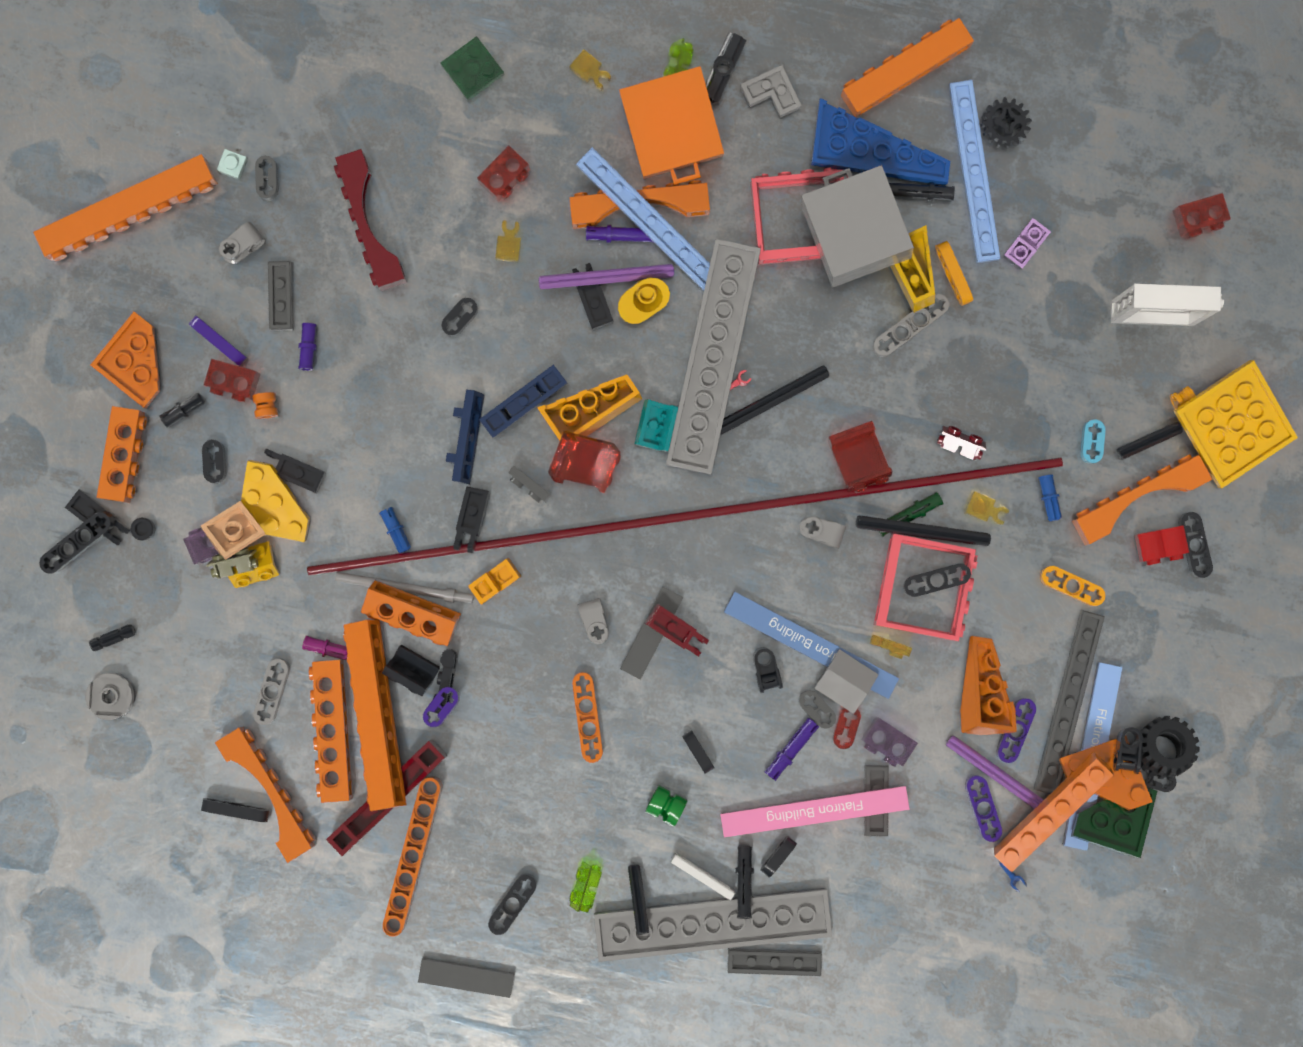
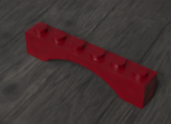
M362 149L335 157L337 165H334V170L337 178H342L344 186L341 187L344 199H349L352 208H349L348 212L352 222H357L359 229L355 230L359 243H364L366 251H363L362 254L366 265H371L373 272L369 273L373 286H378L381 291L407 283L400 260L376 240L368 224L365 199L372 175Z
M432 739L401 767L405 797L447 757ZM366 801L326 840L341 856H344L393 808L370 811V806Z

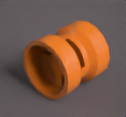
M275 392L252 395L253 403L256 404V410L254 411L255 419L278 417V409L274 403L276 401Z

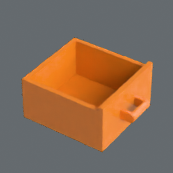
M701 66L619 89L643 179L671 172L674 185L701 178L697 164L723 157L724 150ZM694 165L695 174L677 179L675 170Z

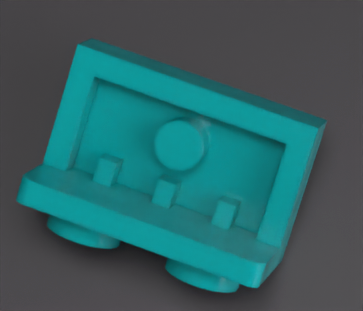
M645 399L634 444L657 451H668L678 406L666 405Z

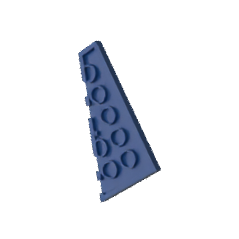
M822 98L819 99L811 160L812 166L831 167L832 169L839 170L849 168L852 172L862 173L882 165L886 177L944 186L948 184L950 170L949 160L927 149L922 150L912 145V142L906 139L902 140L893 136L892 132L861 117L856 118L846 113V110L829 105Z

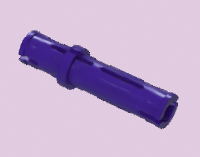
M607 224V227L586 225V241L654 243L640 228L612 227Z
M807 718L781 752L778 751L776 753L777 757L764 772L776 781L788 765H792V760L819 726L810 718Z

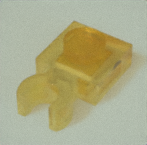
M583 50L569 66L570 70L586 83L593 79L596 88L599 90H603V85L599 83L600 78H606L608 81L611 80L608 72L599 71L602 66L601 63L586 50Z
M504 220L502 222V230L505 235L498 236L495 259L519 262L521 238H515L520 229L519 223L515 222V228L508 230L506 228L507 221Z
M974 491L964 513L984 522H987L988 518L991 517L995 524L1003 525L1004 521L998 519L997 515L999 512L1008 514L1009 510L1005 507H993L996 500Z
M872 635L870 641L872 645L889 650V655L898 659H902L903 656L909 657L912 650L911 647L877 635Z

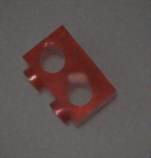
M508 145L477 177V180L499 202L502 198L504 200L512 194L513 187L518 182L522 183L529 176L530 173L528 171L530 167ZM510 163L520 165L518 170L514 172L509 171L507 167ZM495 179L503 180L501 187L494 188L491 186Z
M1223 193L1180 205L1173 210L1181 237L1189 235V238L1203 234L1202 230L1209 228L1211 232L1225 227L1224 224L1231 219ZM1209 209L1216 211L1217 219L1210 216ZM1187 216H1192L1195 219V225L1188 223Z
M211 359L204 386L210 388L209 392L212 394L223 396V393H228L232 395L231 399L245 402L246 399L253 400L252 395L255 394L260 373ZM224 373L225 381L222 384H217V375ZM246 379L248 383L246 389L239 391V381Z

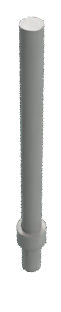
M337 572L335 576V581L368 587L376 580L407 593L441 598L445 602L454 603V601L473 603L474 594L456 592V589L452 588L444 590Z

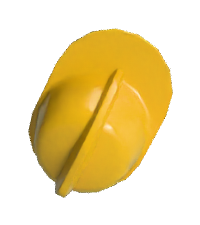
M647 278L638 281L621 296L618 302L620 317L628 323L638 324L662 310L670 299V291L667 284L658 278Z

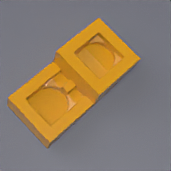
M507 558L476 579L468 587L482 605L522 576L511 560Z

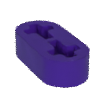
M445 687L438 692L423 713V720L426 725L438 727L445 722L460 701V695L456 689ZM452 692L453 703L447 702L443 707L442 703L445 701L444 693L449 694ZM439 708L442 709L437 715L440 718L439 721L431 723L429 721L431 719L429 713L436 712Z

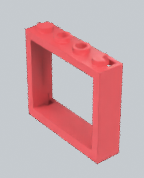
M830 167L825 168L824 172H814V170L809 169L801 171V174L792 175L791 172L778 173V176L769 177L768 174H762V176L751 178L750 187L756 247L761 248L758 265L821 259L816 246L765 251L759 190L824 184V177L843 170L831 169ZM844 176L833 181H830L829 183L841 181L844 179Z
M894 533L891 534L874 625L959 641V638L963 637V632L965 631V624L962 623L963 616L968 614L970 601L966 600L968 591L971 592L973 589L974 578L970 577L967 583L958 586L950 633L888 621L887 615L901 544L964 556L963 564L969 567L971 574L972 569H976L978 563V555H975L976 549ZM965 570L961 571L960 581H962V577L966 575Z

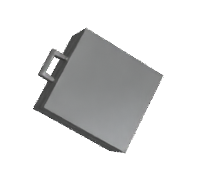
M882 165L852 176L849 168L823 178L825 187L802 195L801 209L807 220L832 288L911 259L914 247ZM847 176L846 179H843L841 181L835 182L833 184L829 183L830 181H833L835 179Z

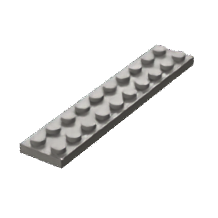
M715 239L666 465L709 475L712 474L761 248Z
M827 889L752 896V919L737 918V898H733L731 901L724 899L646 908L649 933L638 935L636 932L633 909L594 913L599 962L832 937Z

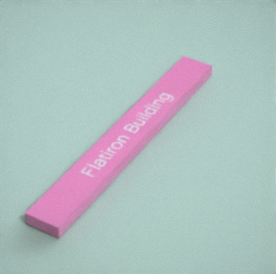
M906 786L727 812L720 815L724 837L910 809Z

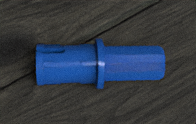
M1053 474L1038 477L1043 495L1041 501L1045 503L1048 520H1060L1062 518L1058 502L1060 495L1056 492Z
M393 507L381 511L379 515L382 517L388 530L386 533L391 536L399 553L408 551L411 546L403 531L404 526L400 525Z

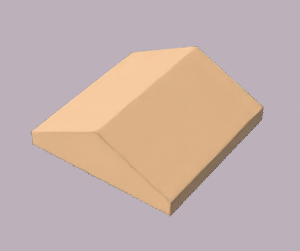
M241 501L201 525L202 530L214 548L225 560L265 535L263 529Z

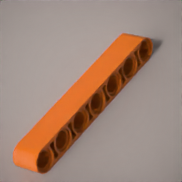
M436 776L425 778L419 785L383 920V931L391 937L398 936L405 929L443 788L441 780ZM428 781L434 782L437 786V790L433 794L428 793L425 789V784ZM421 804H427L430 807L431 813L429 816L421 815L419 811ZM415 827H421L424 830V838L418 839L414 836L413 830ZM408 850H415L418 853V861L413 862L408 859ZM402 873H409L412 876L411 884L402 882ZM403 896L406 899V906H397L395 897ZM397 919L400 922V929H391L389 920Z

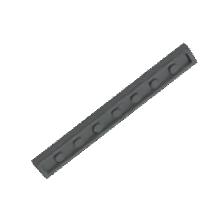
M1084 610L1080 611L1034 790L1051 794L1062 782L1064 771L1059 759L1069 755L1105 616Z

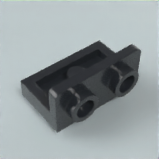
M400 645L394 657L385 666L382 674L386 675L391 681L405 686L412 693L423 696L432 685L440 670V666L409 648Z

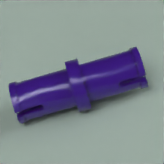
M302 323L301 343L298 344V349H300L299 370H313L314 351L317 350V345L315 344L317 325L314 323Z

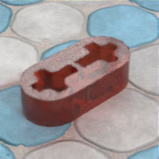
M842 708L839 712L832 740L840 749L851 747L855 740L861 719L858 709L854 713L856 719H851L849 726H845L847 718L844 717V713H849V711ZM844 728L848 729L846 736L849 738V742H844L843 745H840V740L837 739V736L842 735Z

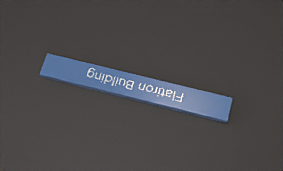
M736 592L732 595L724 613L826 667L829 666L838 650H842L879 674L870 690L887 699L890 698L899 680L898 677Z

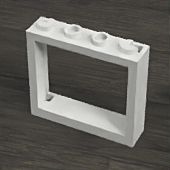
M1133 284L1112 300L1111 323L1194 326L1221 311L1224 305L1221 287Z

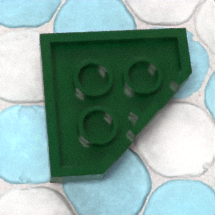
M1147 787L1152 802L1131 810H1127L1106 799L1076 814L1071 837L1137 859L1141 858L1158 791Z

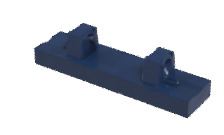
M553 364L479 420L492 438H495L568 383Z
M466 389L463 408L454 407L453 416L461 419L456 454L447 453L446 462L454 464L452 481L468 485L471 482L480 425L479 419L481 418L484 394L475 390Z

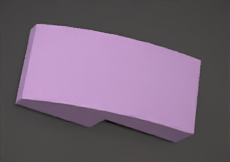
M1032 218L1004 255L1023 269L1051 231Z

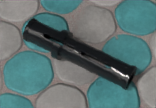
M889 183L894 197L920 198L931 202L933 199L954 201L955 186H936L934 183H929V185ZM898 189L917 190V192L898 191ZM922 191H938L941 194L922 193Z
M738 846V867L735 868V873L738 874L737 918L752 919L751 891L752 874H754V868H752V847ZM744 886H745V904H744Z

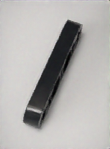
M101 511L92 515L42 555L39 561L41 570L52 574L63 569L112 530L115 525L114 516L108 511ZM100 518H106L107 521H105L104 526H100L97 529L93 527L101 522ZM83 529L88 530L91 534L88 542L81 538V531ZM66 543H70L73 546L74 551L72 555H67L64 552V545ZM59 556L61 559L55 561L53 566L50 567L48 565L50 559Z

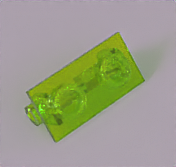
M684 38L670 46L668 53L670 59L664 69L663 77L688 70L681 66L682 64L690 66L694 49L691 43H684Z
M582 861L581 867L578 868L576 872V885L574 890L571 891L569 898L570 907L577 912L583 911L588 913L589 909H592L596 892L590 891L589 887L598 888L602 875L600 871L601 866L594 864L591 866Z

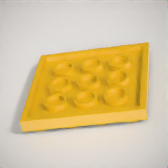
M1254 360L1247 361L1174 410L1175 415L1200 455L1217 487L1221 489L1298 438Z

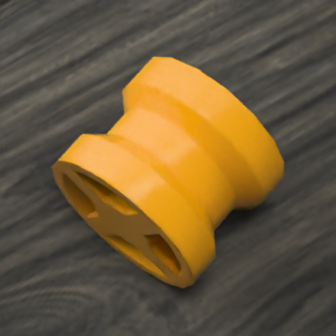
M1186 386L1180 393L1175 392L1171 394L1170 400L1173 407L1177 409L1196 395L1189 386Z

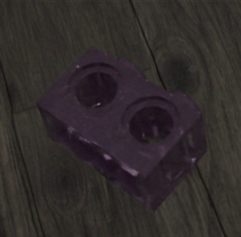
M879 717L874 718L861 739L866 743L864 748L875 755L879 751L885 755L883 760L894 767L897 764L904 766L918 744ZM882 731L884 734L883 741L878 744L874 743L872 739L874 732ZM897 743H901L904 748L900 756H894L892 753V748Z

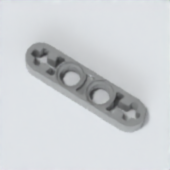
M941 294L935 295L937 302H943V310L941 311L938 308L931 314L934 318H931L929 311L925 308L914 313L912 311L881 334L873 343L874 353L879 357L889 356L941 317L949 308L947 297ZM935 303L928 306L927 309H931ZM916 313H923L926 317V323L923 325L916 324L914 322V315ZM897 327H905L908 331V336L904 339L898 338L895 334ZM890 333L892 339L898 345L895 346L894 342L888 345L887 352L885 350L880 351L878 349L880 346L879 341L882 343L888 341L890 337L887 334Z

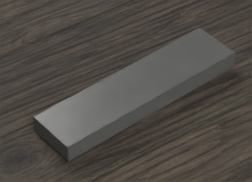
M662 587L645 622L657 604L675 615L683 597ZM645 622L620 668L640 680L663 638V635L646 625Z
M728 948L727 973L821 976V951Z
M422 958L418 982L510 998L515 973Z

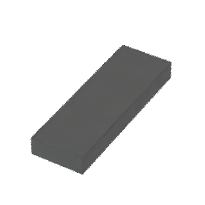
M268 261L270 331H293V274L291 261Z
M864 765V792L889 788L888 765ZM888 813L864 816V836H888Z

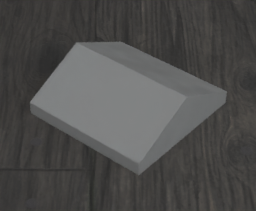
M839 649L814 689L854 714L869 693L879 674Z

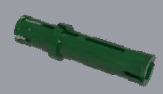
M934 492V494L921 501H914L913 505L887 519L899 520L907 515V517L900 521L911 522L918 517H925L926 513L944 503L939 493ZM928 504V505L925 506L924 508H922V509H920V510H918V511H916V512H914V513L912 514L913 511H915V510H917V509L923 507L924 505ZM879 532L882 537L888 534L886 532Z

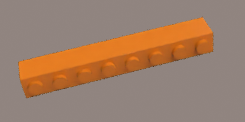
M200 154L42 227L33 233L44 257L51 261H60L66 258V254L72 251L78 252L88 247L87 244L106 240L109 234L113 232H123L130 227L129 225L137 221L139 223L147 221L151 218L150 215L154 213L166 212L172 208V205L178 202H188L195 194L207 193L218 183L207 159Z
M363 620L343 625V637L347 647V663L351 674L350 685L354 695L353 707L357 716V732L361 744L360 754L364 765L363 776L367 785V802L370 806V811L406 806L388 677L382 674L386 662L380 621Z

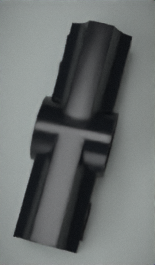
M728 33L705 83L711 103H719L747 42L746 39L736 33ZM720 64H726L730 69L726 73H721L717 67Z

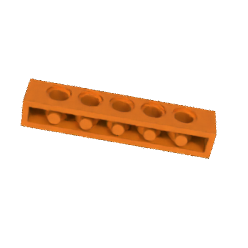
M344 660L312 662V667H309V679L313 681L314 690L310 691L311 704H315V713H312V726L316 727L317 736L313 738L314 750L318 751V760H315V772L319 774L320 783L316 785L317 797H321V803L350 801L353 799ZM326 677L332 681V688L329 691L324 690L322 687V681ZM326 701H330L334 705V710L331 714H327L323 709ZM328 724L335 727L336 732L333 737H328L325 734V727ZM328 748H333L337 752V757L334 761L329 760L326 756ZM330 771L338 774L339 780L336 784H332L328 780Z

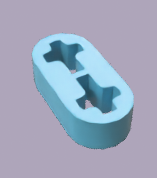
M1091 420L1085 423L1082 429L1080 455L1082 460L1088 464L1100 461L1104 454L1106 430L1100 420ZM1093 424H1095L1096 429H1099V433L1095 434L1094 440H1092V432L1088 431V428L1093 427ZM1094 444L1093 450L1097 452V456L1090 459V455L1086 454V451L1090 450L1091 445Z

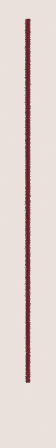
M1060 457L477 542L474 552L1062 467L1063 461ZM468 543L462 544L459 551L454 550L453 546L308 566L307 573L310 576L468 553Z

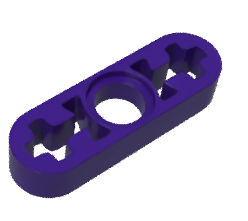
M195 315L188 323L239 367L246 360L247 357L198 316Z
M1021 698L1014 704L1017 717H1020L1022 714L1019 706L1025 705L1026 702L1030 712H1025L1022 719L1027 720L1026 724L1016 720V724L1022 727V734L1019 737H1013L1011 733L1002 734L996 749V755L1003 762L1012 763L1017 760L1036 714V705L1030 699ZM1008 737L1013 741H1018L1017 745L1012 743V746L1010 748V750L1013 752V755L1004 758L1005 754L1002 752V749H1007L1010 744V742L1005 741L1006 738Z
M972 775L966 780L965 789L980 835L989 842H995L1002 836V827L988 783L983 777ZM974 780L982 783V786L979 787L980 794L984 795L986 793V798L980 797L974 801L973 797H978L977 791L971 789V786L974 785ZM981 802H987L990 806V811L986 815L978 813L977 807ZM993 816L994 820H989L990 825L997 829L993 832V837L985 834V831L988 830V825L985 821L981 823V819H989Z

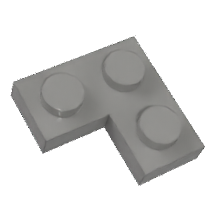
M782 65L740 85L750 107L771 98L780 118L800 109L802 106Z

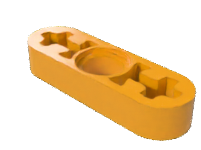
M944 241L935 245L937 256L959 304L964 306L973 302L971 290L948 241Z
M1048 566L1040 573V580L1045 586L1084 604L1098 606L1105 600L1106 595L1102 587L1061 568ZM1055 571V577L1060 579L1063 578V575L1066 577L1062 583L1056 580L1048 582L1049 577L1046 576V573ZM1071 579L1076 580L1079 584V588L1075 593L1069 592L1066 587L1067 582ZM1083 590L1089 592L1097 590L1096 595L1099 596V599L1090 601L1091 596L1082 594V597H1080L1079 595Z

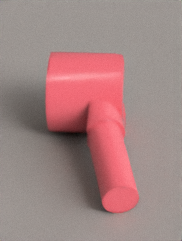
M742 370L737 375L736 379L731 383L730 390L739 385L746 386L752 378L748 381L741 379V375L746 373L747 370Z

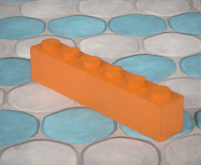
M960 18L955 21L950 19L940 26L939 31L935 33L930 31L921 37V42L916 45L911 43L901 50L902 53L894 57V55L886 58L882 62V66L877 69L871 67L862 74L864 77L857 81L855 79L848 81L843 86L844 89L842 90L841 97L853 116L857 118L963 53L972 46L974 40Z
M1093 752L994 847V856L1007 869L1013 872L1114 775L1111 767Z

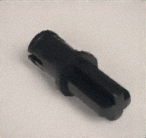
M196 393L182 403L177 402L176 406L159 415L163 424L169 428L180 419L188 418L189 413L204 405V398L200 393Z

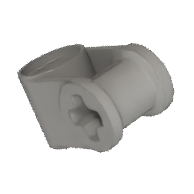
M247 222L220 243L219 252L228 263L237 264L249 254L258 250L265 243V239L251 222ZM231 248L235 251L232 255L228 251Z
M817 517L805 518L799 526L800 533L804 537L837 549L840 548L846 526ZM814 522L813 526L816 527V531L808 533L809 529L806 528V524Z
M600 598L577 604L589 640L594 644L604 643L608 639L609 634ZM596 627L604 630L600 640L596 636L592 637Z

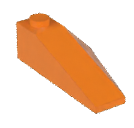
M971 636L969 640L960 709L962 733L991 735L1017 732L1015 706L1013 701L1010 702L1006 691L1008 685L1006 680L1003 681L999 670L1001 664L993 640L990 638Z

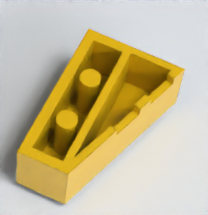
M927 225L908 233L914 247L911 259L890 266L913 313L935 303V287Z

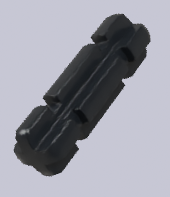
M125 625L121 629H115L101 635L100 638L96 637L89 640V646L92 651L101 650L103 646L108 647L123 641L124 638L133 637L135 630L132 625Z

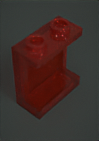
M872 421L829 436L828 444L848 493L851 491L859 493L868 488L867 485L873 483L880 485L889 481L893 471L887 464Z
M563 431L548 473L554 482L563 484L564 480L594 486L599 492L605 493L607 486H610L612 482L614 468L620 462V451L614 443Z

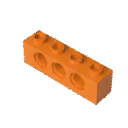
M112 406L96 498L130 503L131 499L134 498L136 486L133 485L134 478L138 475L140 464L137 462L138 454L143 449L142 430H145L147 426L145 412ZM126 427H130L132 430L128 438L123 437V430ZM126 449L128 456L124 461H120L119 454L122 450ZM119 472H122L124 480L122 483L117 484L115 477Z
M376 580L368 588L361 609V613L366 614L373 620L384 621L391 627L402 628L414 636L425 637L437 645L448 646L452 640L461 616L459 612ZM385 604H389L393 609H388ZM406 612L412 613L414 618L409 617ZM428 620L433 621L436 626L430 625Z

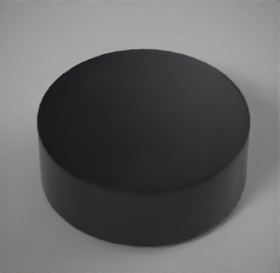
M141 517L132 522L130 531L135 539L147 541L154 536L156 528L153 521Z

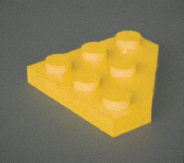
M248 460L241 497L242 504L266 535L305 542L310 522L307 513L299 506L295 496L288 486L283 483L272 464Z

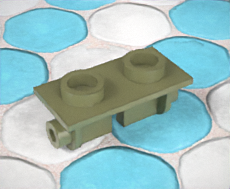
M248 547L226 560L220 554L212 556L213 560L206 564V566H213L210 570L211 576L213 578L217 577V579L234 575L232 566H236L238 574L254 571L256 567H259L257 558L253 559L252 557L257 550L249 551Z

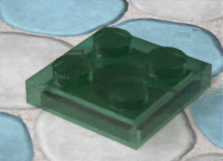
M477 36L440 62L443 69L467 101L505 75L504 71Z

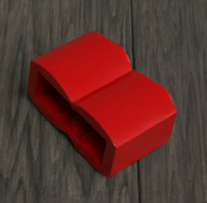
M1184 525L1134 535L1139 561H1146L1147 566L1161 563L1160 558L1169 557L1170 561L1184 559L1183 554L1189 553Z

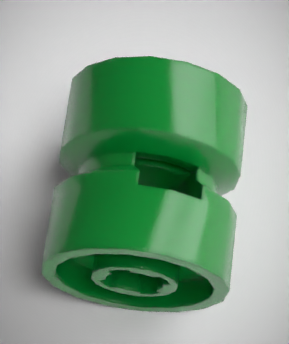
M658 785L645 812L656 818L661 816L663 822L675 827L688 800L678 794L672 796L670 790Z

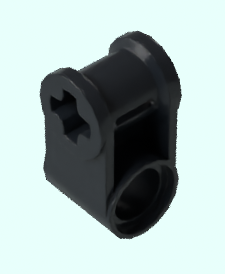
M765 647L758 648L753 654V662L760 694L764 693V690L776 687L782 689V679L774 653ZM760 653H769L770 660L767 664H760L758 662V655Z
M1124 728L1118 733L1113 759L1114 771L1122 769L1139 774L1143 736L1137 728ZM1127 732H1131L1135 737L1132 745L1127 744L1124 737Z

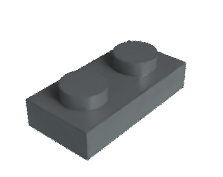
M513 466L508 472L512 476L510 481L520 489L523 485L530 490L528 495L538 503L541 500L546 503L551 497L550 493L516 466Z

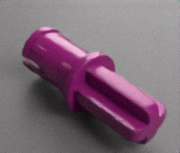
M307 635L304 638L303 650L322 654V657L327 655L347 660L346 646L332 643L330 639L324 641Z

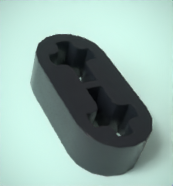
M463 298L453 307L441 324L442 330L446 335L455 337L461 334L478 313L476 302L471 298ZM471 303L473 312H466L461 317L460 315L464 311L462 306L464 304L468 306ZM459 318L460 320L456 323L457 330L451 329L448 331L447 323L449 321L453 323Z
M208 440L202 446L203 475L208 482L219 484L226 478L225 448L217 440ZM212 444L219 448V452H215V460H213V455L208 453V449L212 448ZM214 463L216 470L220 471V475H217L216 479L209 475V472L214 470Z
M691 730L683 735L684 741L704 774L713 770L715 767L693 731Z
M786 836L762 865L760 871L770 878L794 850L797 843L789 836Z

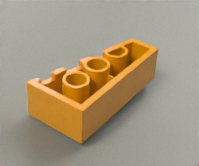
M626 374L599 384V386L592 389L580 391L576 395L556 400L554 403L537 408L565 450H568L642 400V397Z

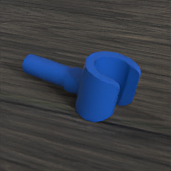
M1002 863L999 864L1011 879L1010 883L1014 890L1020 892L1016 888L1018 881H1022L1027 887L1026 881L1021 876H1016L1015 873L1007 869Z

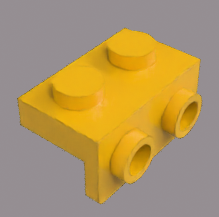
M269 541L248 547L249 551L257 550L252 557L253 559L257 558L259 567H256L254 571L238 574L236 566H232L235 574L228 576L235 588L246 587L249 584L279 576V571L274 563L272 546Z

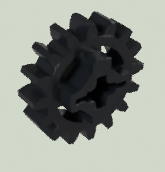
M1006 97L1002 99L1001 103L996 99L993 102V106H987L986 111L988 113H983L981 117L983 120H986L980 125L981 128H986L983 136L989 135L988 143L996 141L997 148L1004 144L1005 148L1008 149L1011 143L1015 147L1018 146L1019 140L1024 141L1026 138L1024 133H1029L1031 130L1030 127L1026 126L1032 122V119L1026 118L1029 110H1022L1023 103L1017 106L1015 98L1010 103H1008ZM1000 110L999 117L992 119L993 114ZM1020 128L1019 132L1012 136L1013 129Z

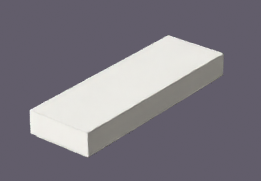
M675 853L671 858L672 864L730 901L735 895L733 888L680 854Z

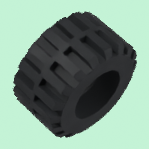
M1170 716L1158 717L1140 730L1143 736L1141 763L1143 766L1141 769L1143 771L1148 769L1150 771L1148 775L1153 777L1158 774V779L1166 777L1172 779L1191 768L1193 763L1197 761L1198 756L1195 754L1200 752V747L1196 746L1199 739L1193 736V733H1195L1193 728L1190 730L1187 728L1188 723L1186 721L1180 723V718L1178 717L1170 719ZM1157 737H1166L1173 742L1176 748L1175 759L1166 758L1158 751L1156 746Z

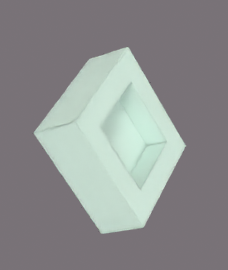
M225 149L217 171L240 180L248 158Z

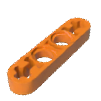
M581 672L574 676L572 682L581 752L587 762L595 763L601 759L603 748L594 682L590 674ZM580 676H584L585 680L590 681V684L586 685V692L591 691L592 696L584 695L578 698L577 693H582L581 686L576 684V681L580 680ZM588 699L592 702L593 708L590 712L585 713L580 710L579 704L582 700ZM587 722L593 723L596 727V732L591 736L585 735L582 730L583 725ZM598 737V742L593 741L594 749L599 750V753L595 755L594 759H591L590 755H586V751L590 748L589 742L584 744L583 739L591 740Z

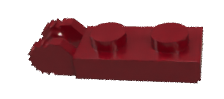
M659 604L656 605L645 622L646 625L679 647L687 649L698 657L702 652L695 646L688 644L691 638L694 636L699 642L706 645L709 642L707 638L696 632L697 629Z

